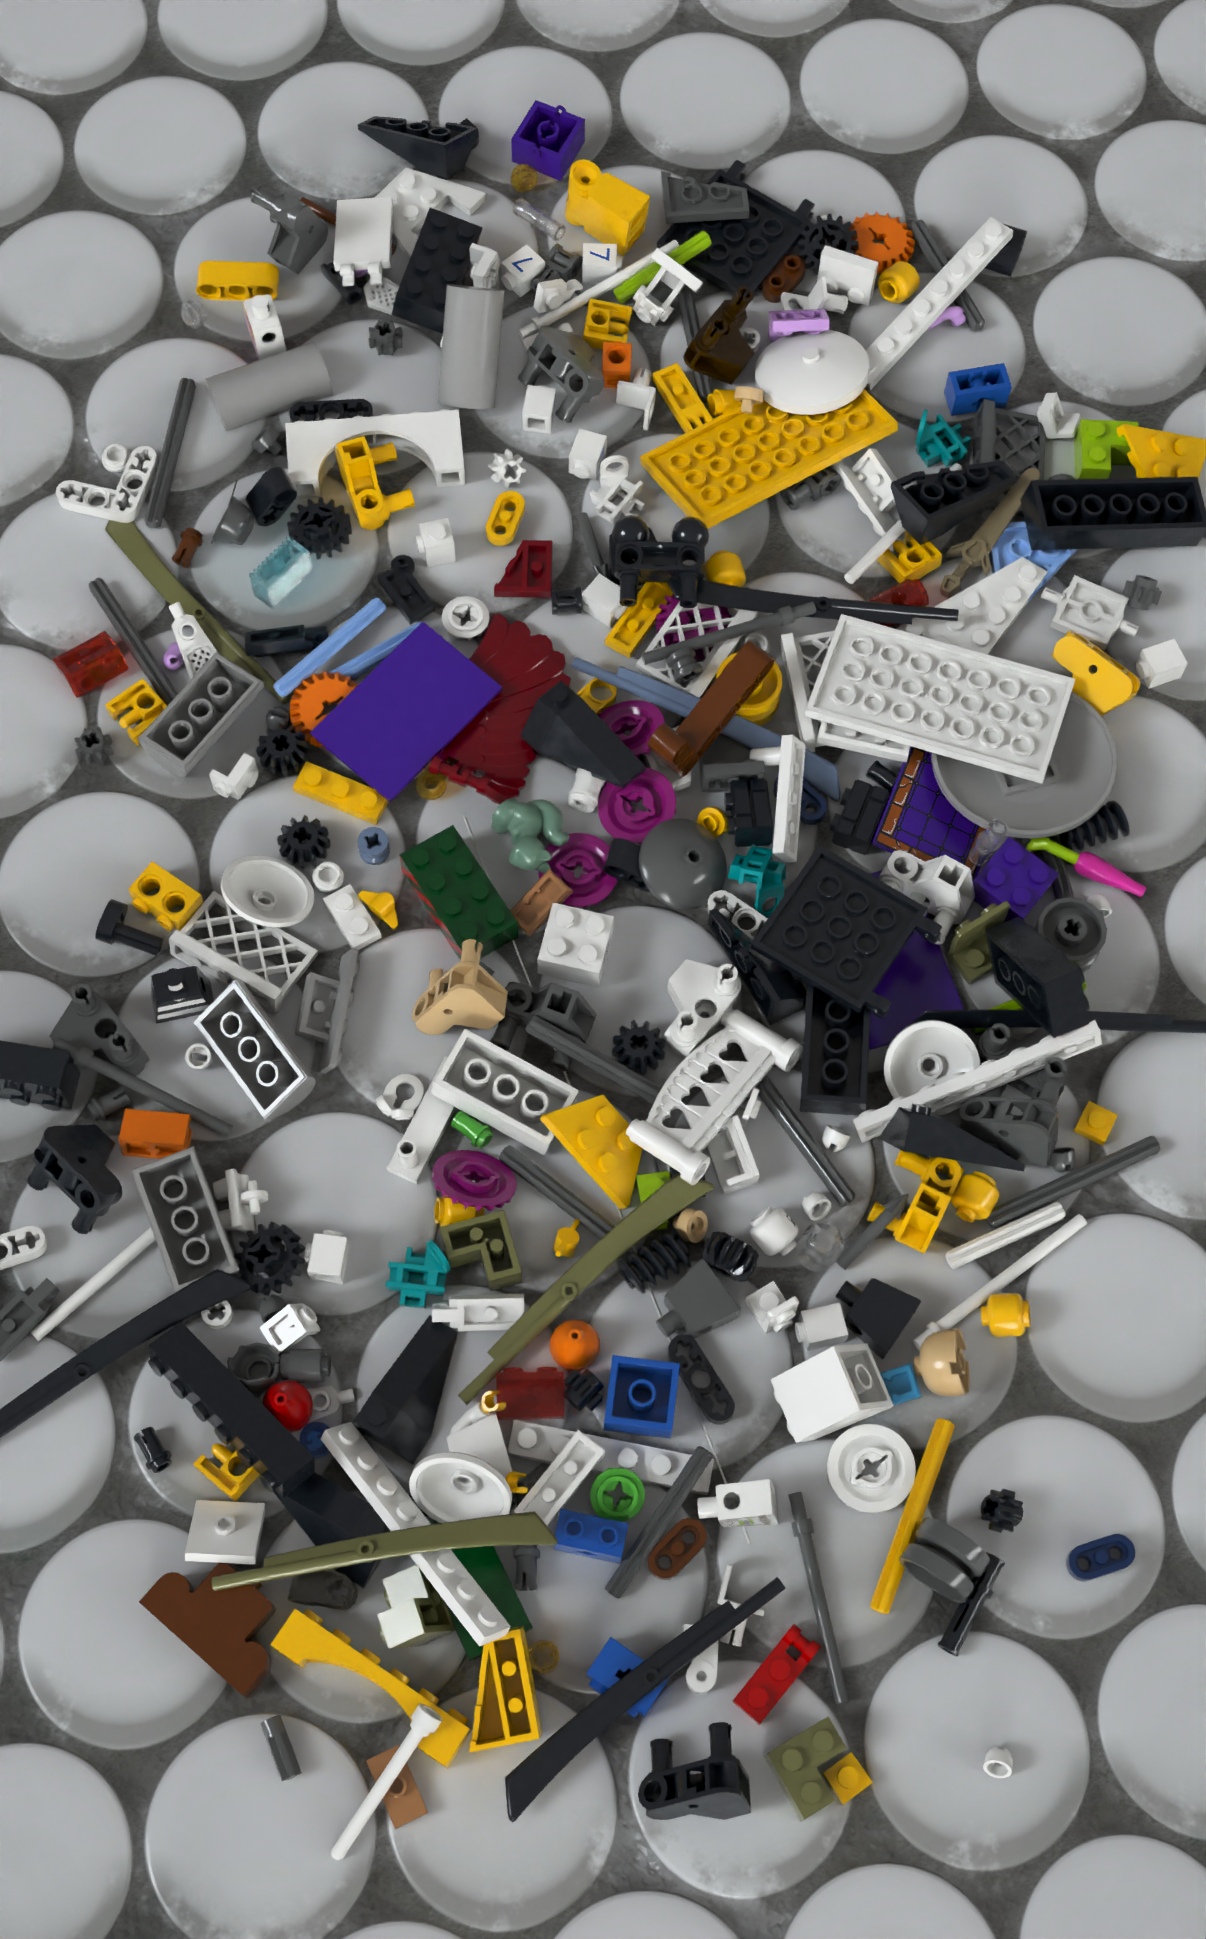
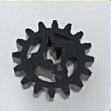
M828 214L827 220H822L819 215L817 216L816 224L810 221L807 222L809 231L801 230L800 232L803 240L798 241V248L801 250L799 256L805 260L806 269L814 266L815 275L819 272V259L825 246V238L831 247L842 251L845 250L848 253L856 255L854 251L859 249L858 241H855L858 238L856 230L851 231L852 224L850 221L843 225L842 216H839L835 221L832 219L831 214Z
M319 497L318 503L315 504L311 499H307L308 506L306 507L298 504V513L291 512V522H287L289 539L291 543L295 544L296 551L304 549L305 557L316 553L317 559L321 558L322 553H326L331 558L332 550L334 549L341 553L343 551L341 543L349 544V535L352 534L349 513L345 514L344 506L335 507L333 499L328 504H325L323 497Z
M270 1222L267 1228L259 1224L258 1233L247 1232L249 1238L247 1243L244 1241L239 1242L243 1251L234 1255L237 1260L241 1261L238 1264V1273L241 1274L240 1279L251 1284L252 1288L250 1290L253 1292H261L269 1296L272 1289L279 1294L282 1292V1284L285 1283L290 1287L293 1285L290 1279L292 1275H301V1272L296 1268L297 1265L305 1263V1259L299 1256L305 1250V1247L299 1243L301 1237L286 1225L282 1224L279 1226L275 1222Z

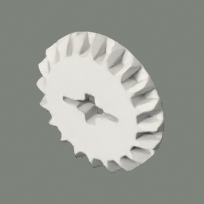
M877 1424L854 1426L836 1439L828 1454L826 1470L829 1484L832 1486L835 1495L846 1506H850L858 1512L871 1514L887 1512L898 1506L911 1491L916 1474L914 1456L905 1440L895 1431ZM886 1458L876 1470L877 1477L874 1478L873 1475L869 1474L867 1476L864 1475L858 1480L856 1479L865 1469L863 1462L868 1461V1463L873 1464Z

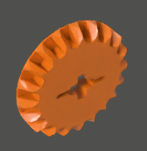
M876 211L874 215L865 213L862 218L856 217L854 222L851 223V231L856 230L858 238L855 241H858L859 249L854 252L858 256L879 262L877 274H881L885 269L898 261L908 263L911 259L915 240L913 239L912 231L908 230L907 223H901L899 217L891 218L889 213L885 216L879 215ZM876 238L878 241L883 239V245L879 242L875 244L874 239Z
M324 671L323 673L313 674L306 680L303 679L302 683L295 688L290 701V718L296 732L302 731L305 735V741L311 745L326 749L310 734L328 715L320 717L324 711L323 704L327 703L330 706L340 700L342 701L359 684H356L350 676H343L339 672L329 673Z

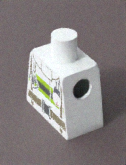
M770 1479L717 1485L716 1496L697 1499L699 1519L718 1517L722 1527L779 1524L776 1490ZM740 1501L736 1509H729L732 1502Z

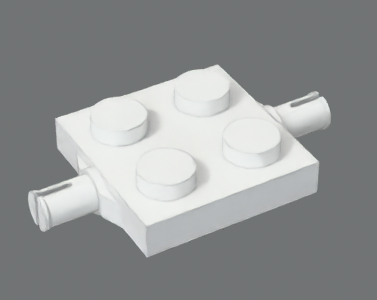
M1074 575L1069 587L1063 593L1046 586L1041 595V598L1057 604L1056 614L1050 625L1051 628L1065 634L1069 629L1073 630L1102 650L1106 649L1110 638L1117 630L1134 638L1139 626L1123 620L1124 609L1129 598Z

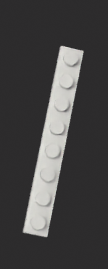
M990 217L866 350L870 369L866 389L870 391L1012 239V229Z
M1093 1020L1083 1027L1053 1038L1051 1035L1046 1036L1038 1044L1028 1048H1017L1008 1056L999 1060L985 1061L977 1069L967 1073H956L948 1081L938 1085H927L921 1088L918 1093L909 1097L895 1098L887 1106L880 1109L866 1110L858 1118L853 1119L858 1136L862 1143L880 1136L899 1107L911 1109L912 1104H920L931 1107V1113L934 1114L1045 1068L1046 1063L1048 1064V1060L1053 1057L1065 1060L1102 1045L1100 1029L1096 1021Z
M352 1422L324 1431L321 1441L390 1531L431 1525ZM451 1549L410 1555L479 1647L506 1636L511 1626Z

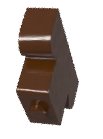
M218 1563L195 1591L185 1576L175 1572L163 1575L139 1603L247 1699L267 1676L272 1663L270 1654L262 1645L257 1642H250L276 1611L275 1606L259 1592L263 1585L255 1583L214 1591L212 1577L237 1572L228 1563Z

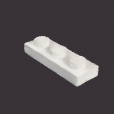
M824 721L821 722L817 737V744L906 763L911 747Z
M578 1430L516 1507L513 1514L535 1511L548 1527L560 1509H562L603 1457L605 1451Z

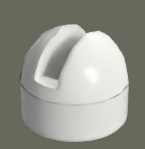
M1094 894L1088 898L1087 902L1095 906L1104 918L1111 915L1112 908L1106 896Z
M193 1044L185 1053V1060L193 1069L203 1070L212 1062V1052L203 1044ZM193 1053L207 1056L206 1062L192 1059Z
M827 1125L822 1141L827 1149L831 1143L834 1144L833 1151L837 1152L845 1148L851 1135L838 1127Z
M810 1192L811 1195L803 1198L802 1207L811 1220L817 1221L829 1213L831 1202L820 1192Z
M997 1746L990 1748L984 1758V1771L995 1778L1009 1777L1013 1768L1012 1754L1007 1748H1004V1750L997 1749Z

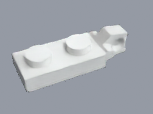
M524 1294L457 1295L449 1297V1302L432 1304V1322H450V1328H458V1331L508 1330L524 1314Z

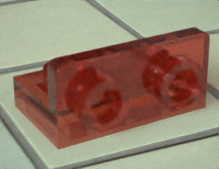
M106 631L53 659L56 668L66 679L77 698L128 670L119 647Z
M510 1367L504 1368L503 1373H496V1390L500 1391L499 1394H496L497 1404L506 1402V1408L497 1411L498 1420L564 1419V1396L562 1394L564 1392V1372H557L555 1367L537 1368V1372H523L522 1368Z

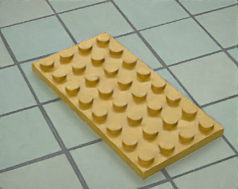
M865 389L849 404L830 412L814 415L784 412L771 406L763 399L761 404H753L752 414L742 413V405L714 418L712 421L706 422L641 455L640 462L642 467L687 517L699 518L709 529L898 431V422Z

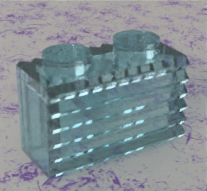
M286 537V541H282V545H278V549H274V553H270V557H266V561H262V565H258V569H253L254 573H249L254 596L273 609L313 570L309 551L291 537Z

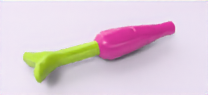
M1048 837L1030 838L1031 842L1026 845V849L1029 852L1045 850L1073 864L1074 870L1079 875L1095 882L1128 891L1139 897H1142L1146 890V886L1134 881L1118 868L1091 852L1084 851L1078 854L1050 840Z

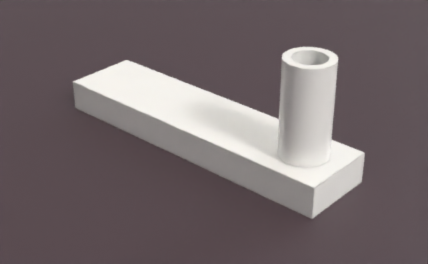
M782 735L780 747L752 749L750 752V759L756 762L764 761L765 766L779 765L772 853L784 862H797L806 745L794 735Z
M446 1056L439 1066L402 1140L397 1144V1149L387 1167L389 1172L415 1184L419 1182L456 1110V1107L431 1094L433 1082L448 1058Z

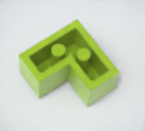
M1081 419L1074 437L1075 479H1108L1111 465L1132 466L1126 454L1131 449L1125 436H1118L1117 427L1123 424L1139 426V423L1132 421Z

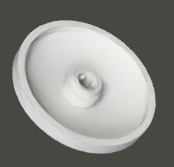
M823 330L817 335L798 331L792 335L783 336L764 349L755 365L756 387L764 391L763 399L781 411L800 415L822 414L849 404L865 389L870 374L869 358L864 347L854 338L833 330Z

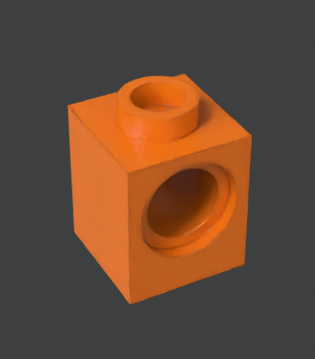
M619 341L603 342V388H617L618 381L630 382L632 343Z

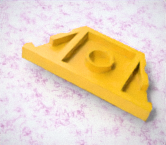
M1128 424L1117 427L1118 436L1124 435L1131 449L1126 454L1131 464L1135 467L1137 478H1199L1206 457V439Z
M599 1095L544 1114L539 1118L619 1209H625L630 1205L643 1148L630 1141V1137L626 1135L629 1124L604 1095Z

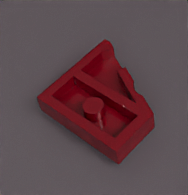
M523 540L516 550V556L510 560L505 568V574L499 584H495L494 597L551 598L552 540Z

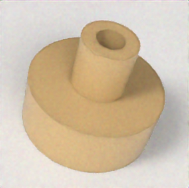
M737 386L735 387L734 400L742 402V413L752 414L753 404L762 403L764 391L753 387Z
M687 1208L680 1216L674 1218L673 1227L677 1229V1232L684 1241L698 1243L707 1232V1216L701 1210Z

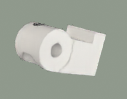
M684 1624L682 1633L693 1624ZM718 1641L694 1658L686 1671L685 1683L693 1693L705 1694L716 1683Z

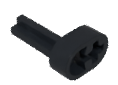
M111 899L99 921L95 939L111 945L116 941L157 956L158 952L160 953L163 938L124 925L128 905Z

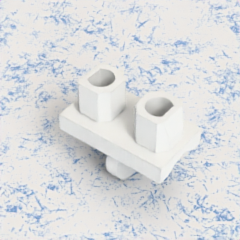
M234 1168L226 1170V1178L213 1183L216 1199L221 1202L229 1201V1209L218 1212L224 1230H239L246 1234L248 1231L255 1232L254 1215L260 1213L259 1204L268 1201V1192L258 1190L257 1181H249L248 1175L239 1174Z

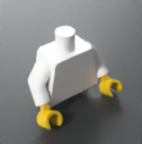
M487 1391L483 1394L482 1400L467 1410L451 1428L450 1435L446 1437L449 1452L465 1453L486 1461L504 1477L511 1493L525 1494L528 1488L518 1487L517 1482L521 1477H526V1474L512 1471L497 1415H491L493 1411L504 1410L506 1402H500L495 1405L493 1401L494 1396L499 1394L500 1391Z

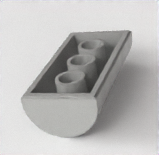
M447 284L438 389L439 404L468 409L495 408L505 290Z
M314 342L205 378L206 387L225 431L289 410L296 403L315 401L333 394L325 363Z
M215 652L140 735L138 740L145 751L163 768L176 776L186 777L264 689L263 681Z
M235 979L194 1021L200 1032L265 1120L276 1118L290 1111L313 1090L316 1084L315 1078L242 980Z
M194 1146L131 1169L175 1293L216 1269L233 1276L239 1272Z

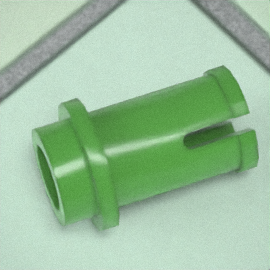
M463 1111L458 1112L451 1122L453 1128H456L472 1141L471 1145L473 1147L479 1146L482 1149L489 1144L493 1137L489 1125L483 1126Z

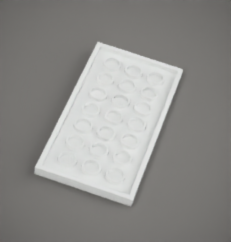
M841 614L806 706L805 716L1043 784L1075 679Z

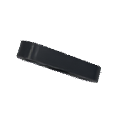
M365 399L299 402L294 404L289 411L291 423L301 421V414H306L305 420L302 421L326 419L324 415L328 411L338 412L340 415L337 419H345L344 411H348V418L357 416L358 411H363V417L374 416L371 403ZM315 413H318L319 420H315Z
M686 1334L675 1336L668 1347L669 1360L673 1363H680L679 1376L706 1419L716 1425L727 1423L732 1418L735 1410L733 1398L696 1340ZM680 1343L683 1347H691L689 1358L693 1363L697 1359L701 1361L692 1365L687 1372L683 1369L688 1367L686 1358L683 1355L678 1357L675 1355L678 1349L677 1344ZM701 1370L709 1374L711 1383L707 1387L698 1388L692 1383L691 1376L696 1371ZM715 1387L719 1390L714 1393L719 1404L724 1402L727 1404L724 1410L725 1415L723 1416L719 1412L714 1414L711 1412L714 1403L710 1396L705 1400L701 1397L711 1393Z

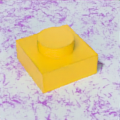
M1088 1101L1073 1131L1103 1146L1118 1115Z
M852 1752L822 1773L842 1804L848 1802L873 1783Z

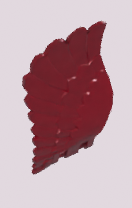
M497 613L493 614L483 640L469 660L502 686L503 690L440 753L434 756L429 766V772L437 776L439 774L448 777V781L462 787H467L468 785L475 788L476 793L500 805L509 798L519 797V790L526 786L524 778H527L530 773L527 765L531 764L536 758V754L532 751L534 749L521 739V733L538 698L560 681L569 687L571 678L563 673L566 666L564 654L553 650L552 642L546 635L537 634L531 636L530 629L524 622L517 620L512 624H508L507 619ZM450 761V762H453V763H455V764L452 766V765L448 764L447 762ZM475 773L481 774L483 776L480 778L476 776Z

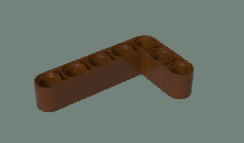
M751 640L748 641L677 730L674 731L663 723L651 735L647 744L648 747L670 769L681 777L686 776L766 677L775 663V658Z

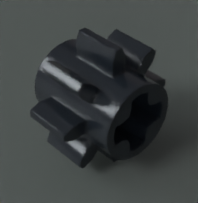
M575 1369L564 1380V1385L567 1389L562 1394L576 1410L581 1411L587 1406L590 1411H593L603 1401V1396L599 1392L604 1388V1385L588 1369L581 1375Z
M992 1489L990 1490V1495L983 1499L981 1503V1520L990 1522L989 1530L1000 1533L1003 1530L1013 1532L1014 1526L1021 1522L1023 1502L1014 1499V1491L1002 1489L1000 1492Z

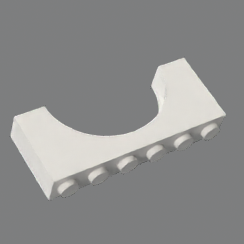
M459 410L415 411L408 414H383L370 417L355 416L345 419L327 418L319 421L301 420L294 423H285L288 475L297 491L296 498L321 496L324 478L337 463L335 457L336 444L365 436L369 448L393 442L395 449L418 457L431 470L437 487L465 485Z

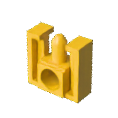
M590 298L582 338L592 348L602 350L603 342L619 341L627 343L632 307ZM610 319L625 322V324L610 321ZM608 332L623 335V337L608 334Z
M905 531L904 542L902 540H895L893 542V549L899 554V559L889 548L877 559L899 584L905 588L941 566L942 554L930 541L920 545Z
M142 678L106 703L105 707L114 721L119 719L118 715L128 708H132L130 712L120 718L119 725L122 728H128L126 730L129 738L138 746L140 744L138 740L140 735L167 705ZM153 704L152 707L143 709L145 705ZM141 719L143 721L139 725L131 729L130 726L136 723L138 720Z
M215 1443L211 1447L212 1454L223 1463L221 1468H217L203 1454L193 1465L231 1500L236 1502L260 1474L251 1467L243 1475L234 1476L233 1471L235 1467L242 1463L237 1456V1451L232 1453L223 1444Z

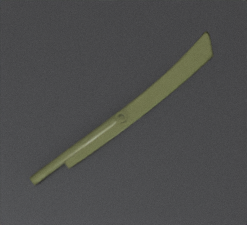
M108 521L105 528L106 532L170 605L180 602L185 614L194 616L219 654L263 681L264 686L283 705L288 703L291 695L288 694L285 697L278 695L273 688L274 683L277 681L252 656L246 655V650L179 582L146 541L134 521L129 523Z
M678 1173L668 1180L589 1249L508 1329L487 1352L494 1360L458 1394V1397L468 1405L604 1271L666 1220L712 1191L714 1185L704 1180H699L695 1185H691L681 1179V1174Z
M535 1511L473 1518L367 1535L265 1557L264 1567L212 1577V1587L214 1591L365 1562L369 1563L376 1560L433 1551L504 1545L554 1546L558 1540Z

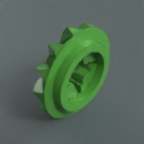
M623 1466L620 1468L608 1467L606 1471L596 1476L590 1488L592 1507L602 1518L620 1522L630 1520L639 1513L644 1504V1485L635 1472H631ZM618 1482H621L622 1491L628 1494V1496L620 1497L619 1502L614 1507L612 1495L607 1494V1492L615 1490Z

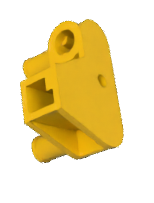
M365 436L336 444V462L360 528L363 527L368 530L377 529L384 524L385 520H389L390 513L415 507L410 488L385 496V494L381 493L374 465L397 460L393 442L369 449Z
M1069 629L1066 635L1056 643L1051 656L1073 673L1072 678L1075 679L1072 692L1087 701L1101 716L1132 699L1137 694L1140 688V679L1079 633ZM1092 665L1097 667L1096 673L1091 672Z
M900 1150L894 1165H898L921 1176L920 1180L922 1182L907 1213L903 1212L899 1220L895 1217L886 1229L894 1232L895 1241L925 1254L965 1169L960 1167L956 1160L932 1156L928 1159L920 1154ZM943 1172L948 1175L950 1180L946 1179L943 1181L939 1179V1175L936 1173ZM876 1201L867 1221L873 1222L883 1212L885 1207Z

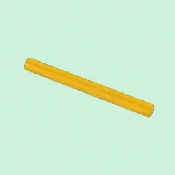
M937 1418L934 1423L870 1602V1608L878 1613L888 1614L890 1612L905 1569L900 1564L899 1558L906 1546L915 1541V1532L921 1524L955 1428L954 1424L949 1420Z

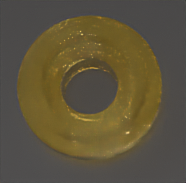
M527 164L516 166L511 174V184L519 192L531 190L538 182L536 170Z
M429 770L423 772L416 781L417 793L426 800H436L442 797L447 788L444 776L440 773L438 776L434 775ZM429 784H435L437 786L434 789L426 788V786Z

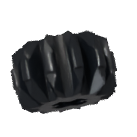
M279 723L278 730L274 731L267 727V736H259L260 746L257 747L256 752L257 756L261 758L260 763L262 767H269L270 773L273 775L282 770V774L286 777L289 769L298 773L299 764H305L309 746L305 742V735L302 731L296 732L293 725L285 730L283 725Z
M306 815L303 816L301 822H297L292 817L290 820L291 826L282 825V835L277 837L278 845L281 846L279 849L280 855L283 858L287 857L288 864L294 865L299 861L300 868L302 869L305 868L306 862H311L316 867L318 864L316 858L326 859L327 853L325 849H329L331 846L330 839L327 838L329 835L328 829L325 826L321 827L320 821L317 818L309 823Z
M633 1020L631 1022V1029L622 1025L619 1028L620 1035L613 1037L612 1043L615 1047L612 1049V1056L618 1057L617 1062L623 1066L629 1065L628 1068L632 1071H635V1068H640V1073L645 1075L647 1073V1066L656 1070L658 1068L657 1060L664 1059L665 1052L662 1048L665 1047L666 1041L664 1038H658L660 1035L659 1028L649 1031L650 1023L648 1021L644 1022L642 1027H638L637 1022Z
M719 1231L713 1232L710 1238L707 1239L701 1254V1259H704L710 1268L725 1277L740 1282L747 1281L749 1276L752 1275L759 1257L757 1251L752 1246L737 1239L735 1236Z

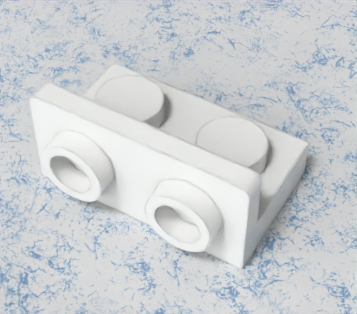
M472 243L469 252L470 277L473 287L499 289L497 252L487 246Z

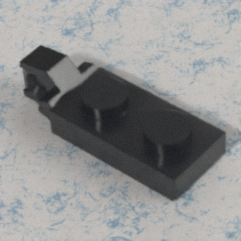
M304 625L246 632V655L265 657L275 652L295 653L300 649H315L329 637L327 626L304 628Z

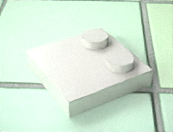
M825 245L821 253L817 282L821 276L826 277L827 293L845 295L853 303L869 306L879 262Z

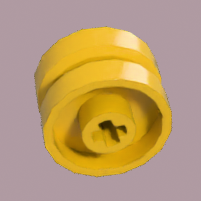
M737 653L731 654L721 663L716 679ZM774 663L772 669L736 715L760 726L765 725L774 717L779 707L782 690V674L776 663Z

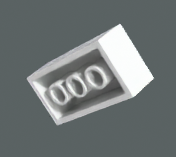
M467 1029L463 1030L433 1082L431 1090L432 1095L542 1155H545L555 1136L539 1118L544 1114L572 1105L579 1092L578 1089Z

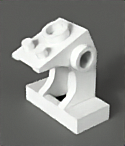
M659 248L654 251L651 259L661 266L660 270L649 286L645 287L642 284L633 297L636 301L633 307L636 315L643 322L651 323L654 326L659 320L665 322L674 310L670 305L685 285L695 293L703 285L702 281ZM660 281L673 289L664 303H661L651 295Z

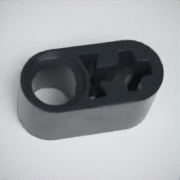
M1004 224L1013 230V237L986 265L985 269L1011 277L1021 253L1027 231Z
M274 467L262 475L246 496V502L258 525L269 526L281 518L296 499L297 491L285 469Z
M613 839L603 871L609 876L637 889L650 892L644 883L639 868V851L641 846L626 839Z

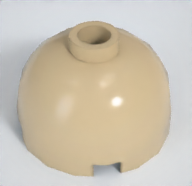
M960 1328L932 1333L922 1343L920 1356L914 1357L916 1376H922L926 1387L940 1396H963L969 1393V1363L964 1359L962 1350H966V1345Z

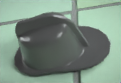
M238 480L235 482L228 508L214 532L211 544L218 539L231 544L243 545L253 530L255 523L253 513L246 505L233 496Z

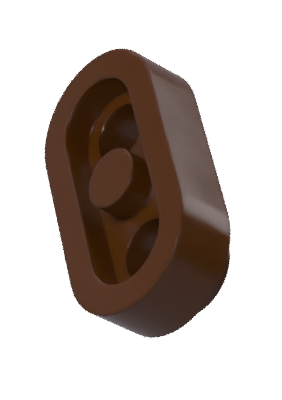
M786 255L762 283V296L769 302L780 303L783 292L792 293L804 279L806 270L804 260L796 255Z
M693 1518L682 1519L656 1544L648 1556V1568L654 1577L660 1580H670L676 1577L703 1549L707 1538L703 1524ZM686 1532H691L695 1536V1541L691 1544L685 1543L682 1535ZM661 1557H668L671 1560V1566L667 1569L661 1568L658 1560Z

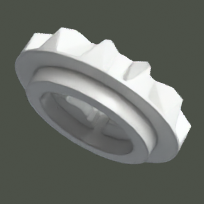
M470 596L457 597L444 607L442 624L447 634L451 633L457 640L459 638H467L470 641L474 636H481L485 628H488L489 612L486 605L477 598ZM470 611L471 621H467L466 624L461 626L460 618H464Z

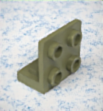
M1008 901L1000 905L996 903L989 905L981 912L979 918L974 921L967 919L955 929L956 933L950 942L951 946L947 957L969 985L993 970L985 930L1004 923L1011 906Z

